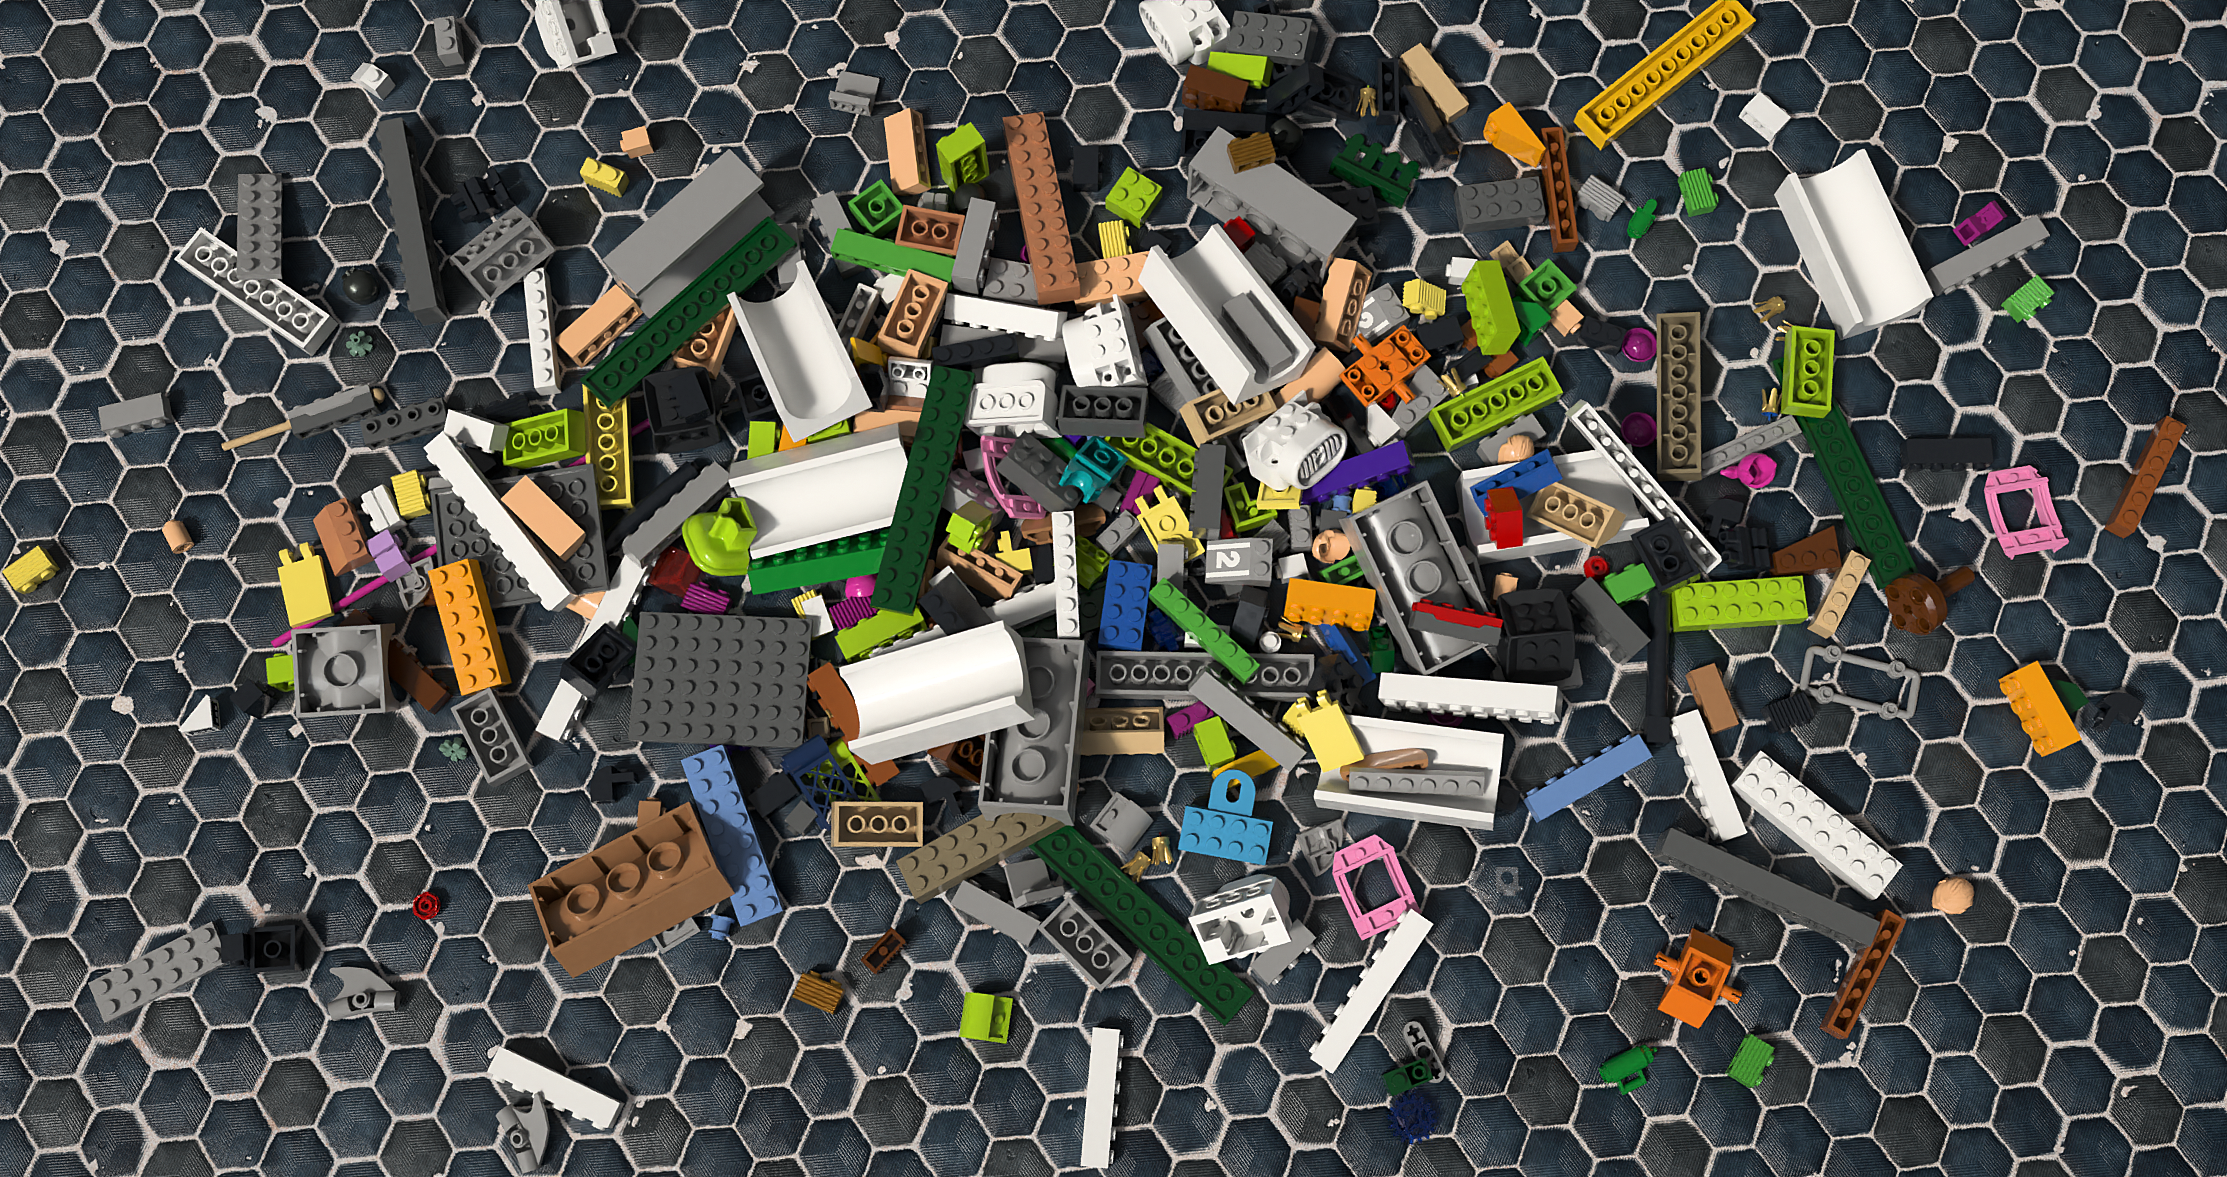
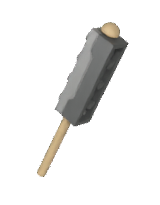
M360 384L352 390L336 392L334 396L326 399L319 398L311 404L298 405L293 410L287 411L289 420L224 442L222 443V448L224 451L290 429H292L293 434L299 440H304L366 419L368 416L380 414L379 404L384 401L385 394L379 388L372 389L368 384Z

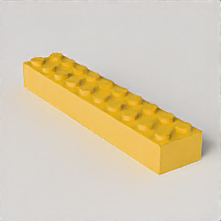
M1717 0L1581 108L1573 122L1601 151L1749 33L1756 19L1737 0Z

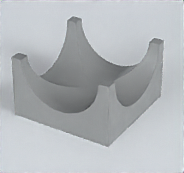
M395 623L291 630L296 718L385 713L399 710L400 703L392 693L388 676V646L390 638L395 632Z

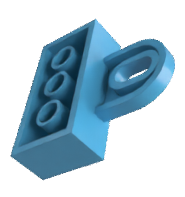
M1228 769L1221 772L1213 781L1208 807L1186 803L1178 850L1260 865L1266 864L1273 819L1252 815L1255 785L1247 773L1238 769ZM1231 779H1238L1241 783L1239 798L1235 802H1230L1226 798L1228 782Z

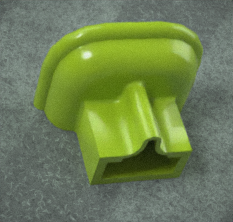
M725 498L718 512L699 513L690 516L684 521L682 526L683 538L696 566L702 571L716 576L747 575V567L749 565L748 548L758 530L745 498Z

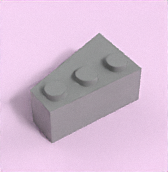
M1426 364L1416 372L1409 385L1411 391L1417 395L1416 398L1407 405L1401 400L1391 418L1400 427L1398 434L1403 439L1428 418L1431 409L1443 404L1450 397L1448 389L1436 380L1444 382Z

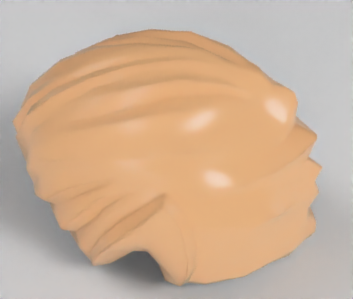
M1519 434L1508 437V442L1500 447L1498 465L1522 462L1534 455L1532 439L1529 436Z
M1325 530L1315 538L1312 553L1321 562L1334 564L1335 560H1342L1347 556L1351 546L1346 535L1340 530Z
M1962 877L1945 878L1938 882L1933 891L1932 907L1947 914H1961L1973 905L1974 887Z

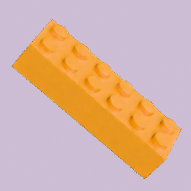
M467 558L429 570V578L461 695L472 696L489 687L495 689L511 684V678L478 560Z

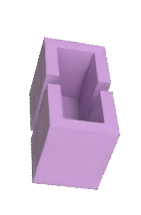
M386 529L365 542L372 557L376 558L374 560L382 575L390 583L413 570L409 563L412 559L405 549L402 550L401 545H403V542L397 534L393 535Z

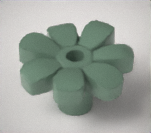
M359 331L358 336L354 333L351 334L349 338L352 341L346 342V347L351 349L350 354L354 357L358 354L360 357L366 356V350L372 352L374 348L369 344L373 342V338L370 335L366 336L364 331Z
M458 737L454 739L453 743L450 740H445L444 744H441L439 750L446 757L451 756V760L456 762L459 759L464 760L468 752L465 747H461L463 740Z

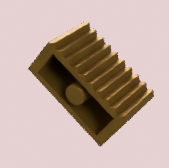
M1256 132L1250 138L1243 140L1242 138H1235L1227 144V153L1234 174L1275 162L1276 153L1268 132L1264 134Z
M811 970L809 974L803 972L792 997L835 1015L846 991L841 988L842 983L830 979L829 983L821 980V974Z

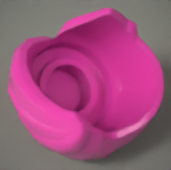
M1754 452L1744 456L1738 466H1728L1726 469L1721 470L1720 474L1731 479L1739 478L1742 483L1751 488H1763L1773 480L1777 463L1766 454Z
M878 573L848 578L845 586L846 597L850 599L851 597L871 596Z

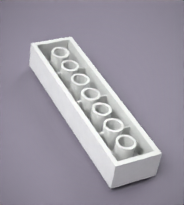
M202 227L199 228L175 257V260L183 268L311 356L315 354L338 325L329 314L278 279L238 280L237 251Z
M1381 673L1378 696L1379 700L1388 710L1401 712V709H1410V712L1418 714L1423 713V711H1431V714L1444 715V712L1453 713V716L1466 717V714H1472L1479 719H1488V716H1496V719L1509 721L1510 718H1519L1518 721L1530 723L1532 720H1541L1543 724H1554V721L1560 722L1563 695L1558 686Z
M1762 751L1757 752L1751 757L1729 785L1731 791L1867 901L1877 899L1903 866Z

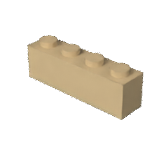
M1419 43L1401 55L1399 66L1415 86H1421L1423 91L1428 93L1433 109H1437L1440 118L1446 126L1467 112L1469 106L1467 97L1458 91L1453 79L1447 77L1442 65L1435 62L1428 48H1424Z
M1853 550L1843 557L1841 561L1842 567L1835 572L1807 629L1826 639L1835 633L1871 562L1870 559Z

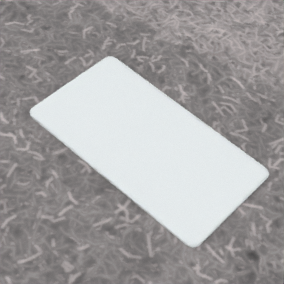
M821 595L801 602L806 618L813 620V637L833 631V626Z

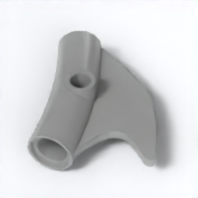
M355 967L330 969V973L344 981L342 991L334 1000L328 1003V1011L333 1021L363 1013L397 1011L399 1009L401 1001L400 992L396 991L384 979L369 969Z
M535 1093L532 1110L529 1113L523 1112L514 1107L513 1104H510L496 1114V1118L512 1144L522 1174L542 1167L541 1163L550 1132L547 1112L541 1094Z

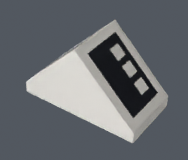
M205 695L179 728V731L189 736L220 731L218 700Z

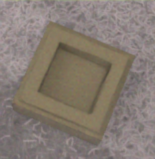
M829 717L807 719L808 740L817 734L824 740L831 739Z

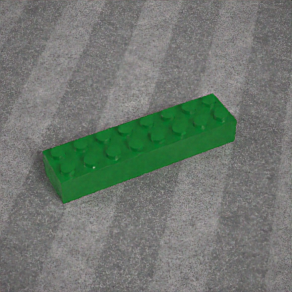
M890 529L882 530L876 534L863 533L859 537L853 538L846 536L836 541H825L752 559V556H750L747 573L752 593L756 595L876 574L879 572Z

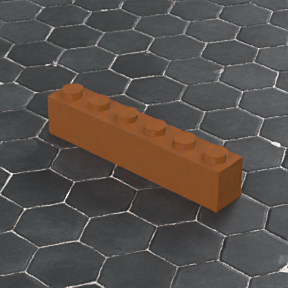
M1562 127L1542 128L1538 139L1546 148L1541 160L1553 253L1571 252L1575 250L1579 241Z
M2165 416L2155 424L2104 529L2123 539L2135 532L2187 425L2169 416Z
M829 661L807 675L809 680L806 683L812 692L817 691L820 695L819 704L824 711L827 709L833 716L830 718V721L836 730L841 728L844 733L841 738L849 748L848 742L859 737L860 722L858 709L853 697ZM856 754L853 755L858 765H864L868 772L865 773V776L871 785L876 783L877 786H880L900 773L892 759L871 765Z
M1887 909L1877 912L1874 919L1879 921L1880 924L1871 947L1858 950L1819 1027L1837 1039L1848 1038L1907 921Z

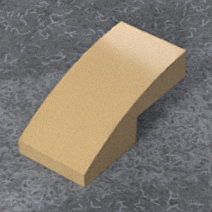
M1508 240L1489 253L1494 260L1500 261L1502 270L1516 284H1519L1533 272L1524 257H1519Z

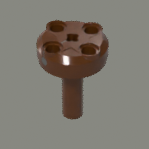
M1962 566L1936 582L1918 573H1909L1894 580L1885 587L1887 604L1894 626L1899 630H1907L1912 634L1920 636L1928 635L1937 630L1947 617L1945 599L1973 583L1975 580L1973 571L1967 566Z

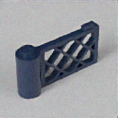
M819 734L781 757L782 762L779 764L786 775L790 773L817 814L818 817L815 821L821 830L826 829L827 832L831 830V824L829 825L825 819L826 809L832 810V807L827 806L830 794L842 796L841 802H844L845 797L852 798L855 802H861L830 753L826 742ZM827 759L833 766L831 775L819 772L821 763ZM817 766L816 772L811 771V769ZM806 772L815 774L813 786L804 785L799 777ZM818 775L830 778L828 790L816 788ZM833 778L842 780L844 783L843 793L831 791ZM815 790L827 793L824 805L816 804L813 800Z

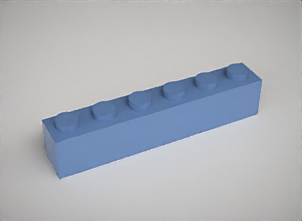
M1631 734L1619 740L1621 744L1614 748L1613 745H1610L1601 750V756L1595 758L1592 755L1583 760L1584 765L1577 769L1576 766H1573L1564 771V777L1558 779L1555 776L1546 781L1545 784L1547 786L1541 790L1536 787L1527 792L1528 797L1523 801L1536 823L1653 757L1640 735L1638 734L1634 737Z

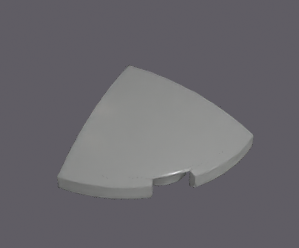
M431 556L411 564L413 570L396 579L400 590L398 593L406 612L417 607L428 595L431 586L428 571L434 569V562Z
M1341 819L1326 822L1296 834L1302 852L1316 877L1332 866L1337 846H1342L1343 828Z

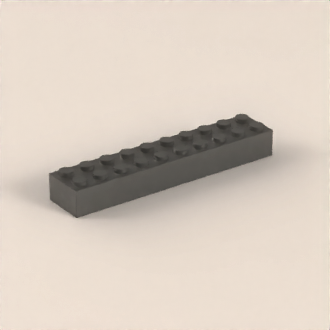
M402 117L377 122L378 130L376 131V136L382 146V149H379L382 161L385 162L383 174L389 184L386 187L389 199L392 201L390 212L392 217H395L396 223L393 224V229L399 239V243L396 246L399 255H402L403 261L400 262V268L406 277V281L403 284L410 299L407 300L410 313L413 312L416 320H420L424 326L448 321L414 133Z
M1669 828L1660 834L1651 855L1652 858L1855 950L1871 947L1880 924L1879 921L1874 919L1872 914L1864 911L1859 913L1853 910V906L1845 902H1840L1839 904L1833 901L1832 897L1828 894L1821 892L1817 894L1811 891V887L1802 883L1797 885L1790 882V878L1783 874L1775 875L1770 873V869L1763 865L1757 864L1755 866L1750 864L1747 858L1728 854V850L1721 846L1715 845L1713 847L1708 845L1707 840L1701 837L1694 836L1693 838L1686 835L1687 832L1681 828Z

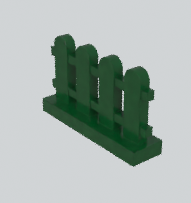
M1361 134L1353 135L1352 139L1348 137L1345 141V144H1347L1343 154L1338 153L1334 157L1328 173L1357 188L1372 186L1375 197L1402 209L1407 195L1411 192L1409 185L1413 178L1418 179L1420 173L1417 172L1419 169L1418 163L1409 161L1405 166L1399 163L1401 159L1399 153L1391 152L1387 157L1381 154V144L1373 143L1369 148L1363 145L1364 137ZM1359 151L1366 154L1361 163L1354 160ZM1377 160L1384 163L1379 172L1372 169ZM1395 169L1402 172L1397 181L1391 179Z

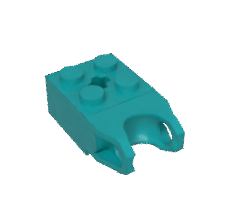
M1092 436L1070 460L1058 484L1062 487L1067 485L1079 487L1084 493L1083 502L1088 504L1097 500L1119 476L1129 458L1098 436Z

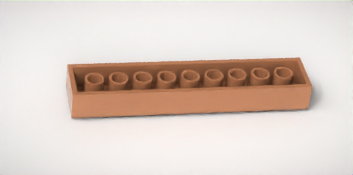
M1043 112L1003 117V134L1038 306L1079 300L1080 284Z

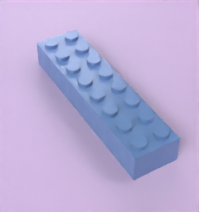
M722 744L682 759L681 763L713 852L722 871L734 889L735 894L730 896L740 926L743 927L786 911L726 746Z

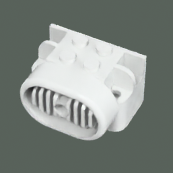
M535 0L537 5L535 20L544 47L561 70L590 63L607 55L617 53L609 30L610 23L602 10V0Z
M1144 0L1139 4V13L1147 32L1166 60L1172 65H1178L1187 59L1195 65H1200L1209 60L1210 51H1226L1231 26L1213 0Z
M1117 294L1112 295L1113 302L1104 305L1098 302L1096 307L1087 310L1084 316L1065 321L1062 325L1063 340L1070 369L1078 387L1143 388L1148 386L1129 307Z
M1032 362L1002 363L985 367L982 371L981 383L973 385L964 425L980 437L985 435L1017 439L1024 430L1035 439L1062 437L1063 435L1060 434V430L1055 427L1059 410L1057 409L1058 398L1054 393L1056 380L1054 370L1048 366Z
M1302 390L1244 437L1242 442L1251 476L1274 490H1284L1290 485L1303 490L1315 485L1339 464L1347 448V435L1342 428L1332 423L1331 419L1322 413L1320 404L1316 402L1308 404L1306 391Z
M1266 874L1253 875L1223 885L1217 893L1198 900L1189 916V921L1209 965L1235 957L1239 959L1244 958L1256 951L1259 953L1265 952L1270 947L1291 942L1292 940L1289 934L1292 922L1288 915L1290 905L1288 890L1276 877Z

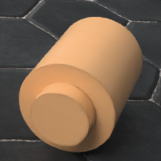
M170 520L165 523L162 532L173 553H183L194 546L182 521Z

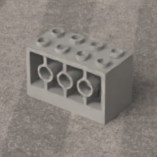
M514 206L453 254L450 259L490 303L553 253L555 249L531 219Z

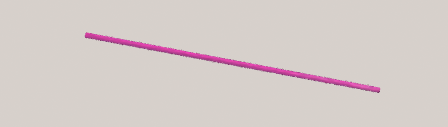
M649 419L631 428L632 437L650 427ZM586 455L565 468L585 465ZM436 544L412 557L409 563L413 564L436 554ZM382 575L333 604L334 614L389 581ZM326 618L292 628L291 630L311 628ZM291 630L271 641L274 648L292 639Z

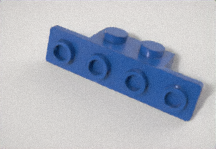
M1323 623L1318 625L1325 636L1324 638L1328 646L1333 648L1336 654H1340L1364 679L1362 687L1376 678L1375 673H1372L1371 667L1345 627L1337 628L1335 624L1331 626Z

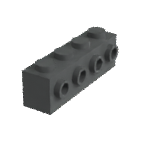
M433 397L421 404H409L404 409H392L383 415L368 416L366 420L360 421L365 445L371 450H376L444 430L449 409L448 404L442 397Z

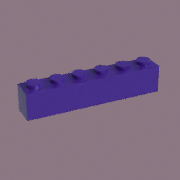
M1401 440L1339 462L1333 470L1308 489H1303L1301 505H1310L1311 507V503L1317 501L1319 503L1331 500V496L1337 494L1338 496L1351 493L1350 490L1357 487L1362 489L1369 487L1370 483L1375 481H1388L1392 475L1398 474L1400 476L1410 473V469L1416 468L1409 443Z

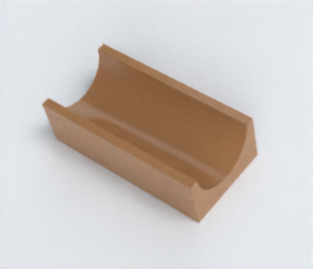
M690 802L528 884L551 954L572 978L585 973L735 894L733 887L726 878L706 837L708 835L703 821Z

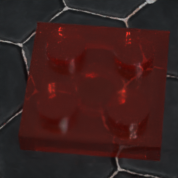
M669 545L662 551L647 582L684 599L691 582L696 583L702 570L696 566L690 554Z

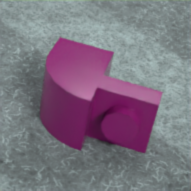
M1994 200L1978 213L1964 220L1953 231L1964 246H1967L1993 230L2007 215Z

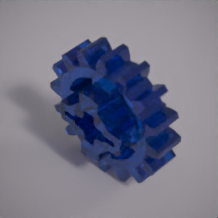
M1157 608L1149 612L1148 617L1151 624L1148 625V628L1155 642L1160 647L1164 645L1167 652L1179 650L1176 640L1179 635L1171 619L1167 615L1163 617Z
M1411 1094L1410 1100H1408L1404 1095L1402 1096V1102L1394 1101L1396 1108L1389 1107L1393 1114L1392 1116H1387L1388 1120H1392V1124L1388 1128L1396 1130L1393 1136L1400 1135V1142H1404L1407 1138L1410 1145H1413L1414 1139L1420 1144L1422 1143L1421 1137L1429 1139L1430 1137L1427 1132L1435 1131L1431 1127V1123H1436L1437 1120L1432 1119L1431 1115L1436 1112L1435 1110L1429 1111L1430 1102L1423 1104L1424 1097L1421 1096L1416 1100L1415 1094ZM1407 1104H1414L1411 1110L1404 1111L1401 1109ZM1422 1109H1423V1111H1424L1425 1114H1426V1120H1427V1121H1424V1120L1422 1119V1116H1421V1111H1422ZM1414 1113V1119L1417 1120V1123H1412L1409 1126V1120L1406 1118ZM1397 1117L1402 1121V1130L1398 1126ZM1413 1129H1422L1419 1134L1410 1135Z

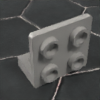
M841 71L835 92L830 91L828 97L831 109L871 117L880 83L879 78Z
M1041 858L1004 866L1015 909L1053 901L1065 895L1063 886L1054 887V884L1050 883L1045 862Z

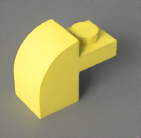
M1009 531L1000 532L1001 539H997L999 552H1004L995 554L996 559L1023 575L1033 574L1029 548L1012 551Z

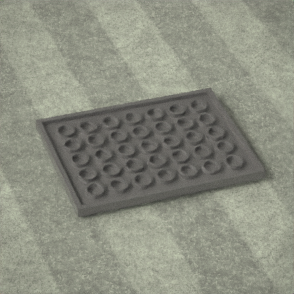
M591 463L526 474L533 483L585 532L586 536L578 550L565 562L515 513L514 515L578 596L610 591L596 464ZM525 475L491 480L489 483L502 498ZM452 487L430 491L438 567L467 558L478 560L492 610L538 603L542 600L538 594H534L529 589V582L526 578H522L515 571V564L504 557L502 554L504 550L490 539V532L478 524L476 514L471 513L465 507V500L457 496L453 492Z
M640 612L628 740L635 742L723 744L725 746L795 749L803 744L808 695L806 681L809 680L807 675H809L813 620Z

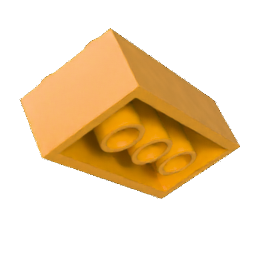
M1289 578L1283 617L1292 622L1306 621L1313 625H1321L1323 623L1331 626L1335 624L1337 628L1348 627L1355 631L1369 630L1374 611L1376 590Z
M2038 661L1999 679L2001 691L2008 696L2013 712L2019 716L2022 721L2023 730L2029 734L2035 751L2040 753L2041 757L2061 750L2082 739Z

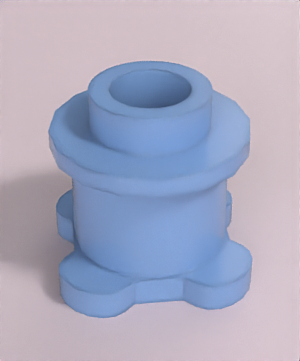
M1349 494L1332 496L1334 501L1332 510L1345 511L1347 515L1353 513L1350 510V502L1353 501V498Z
M711 914L713 923L708 933L712 934L711 938L724 941L725 937H730L728 934L730 924H734L735 920Z

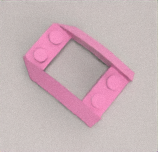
M981 436L982 460L987 481L994 496L1008 513L1009 517L1035 520L1045 518L1047 512L1044 511L1045 508L1021 490L1023 496L1007 494L995 469V460H1001L1016 439Z
M2031 465L1989 472L1984 488L1992 526L2005 555L2012 560L2015 555L2047 549H2052L2053 552H2056L2069 542L2068 538H2065L2061 531L2062 526L2052 504L2048 488V478L2037 474L2038 470ZM2032 488L2034 503L2042 527L2008 533L1996 494Z
M1372 835L1334 853L1332 875L1361 940L1370 938L1399 924L1397 919L1403 910L1408 912L1409 909H1412L1418 914L1422 913L1403 874L1393 846L1383 841V839L1377 835ZM1382 857L1400 898L1362 915L1346 880L1345 873Z

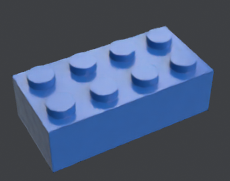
M1110 560L1098 649L1142 651L1153 565Z

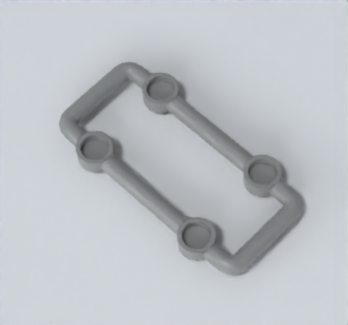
M1830 645L1826 648L1811 646L1805 653L1800 690L1808 696L1815 697L1816 701L1820 704H1827L1833 701L1877 712L1884 720H1891L1895 717L1909 719L1914 716L1916 711L1921 677L1917 671L1906 668L1901 661L1884 663L1844 653L1836 645ZM1814 654L1822 656L1828 663H1835L1840 660L1885 671L1892 679H1898L1902 676L1912 678L1906 711L1898 709L1897 705L1893 702H1886L1881 705L1836 694L1828 686H1822L1818 689L1809 687Z

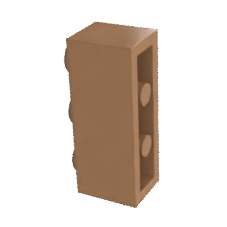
M1715 663L1692 670L1685 675L1709 736L1734 728L1739 724L1738 712L1731 705L1730 692L1727 688H1724L1722 673L1719 668H1716Z

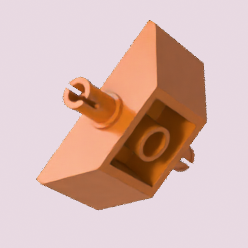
M1402 325L1377 346H1372L1362 333L1358 334L1359 337L1356 336L1351 342L1360 350L1363 357L1339 374L1340 379L1366 408L1380 402L1394 391L1406 405L1410 401L1412 402L1417 395L1411 391L1405 382L1431 357L1428 351L1405 325Z
M1692 928L1679 959L1675 960L1659 951L1656 955L1657 959H1654L1653 964L1670 971L1671 977L1657 1009L1699 1029L1713 1009L1718 996L1737 1004L1740 1000L1738 997L1742 996V991L1724 984L1731 968L1734 948ZM1698 973L1699 978L1701 979V981L1697 982L1695 979V974Z

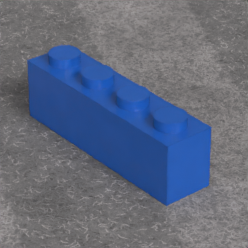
M1546 449L1469 488L1475 503L1484 517H1486L1487 512L1484 508V499H1487V490L1513 486L1518 500H1521L1563 479L1551 453Z

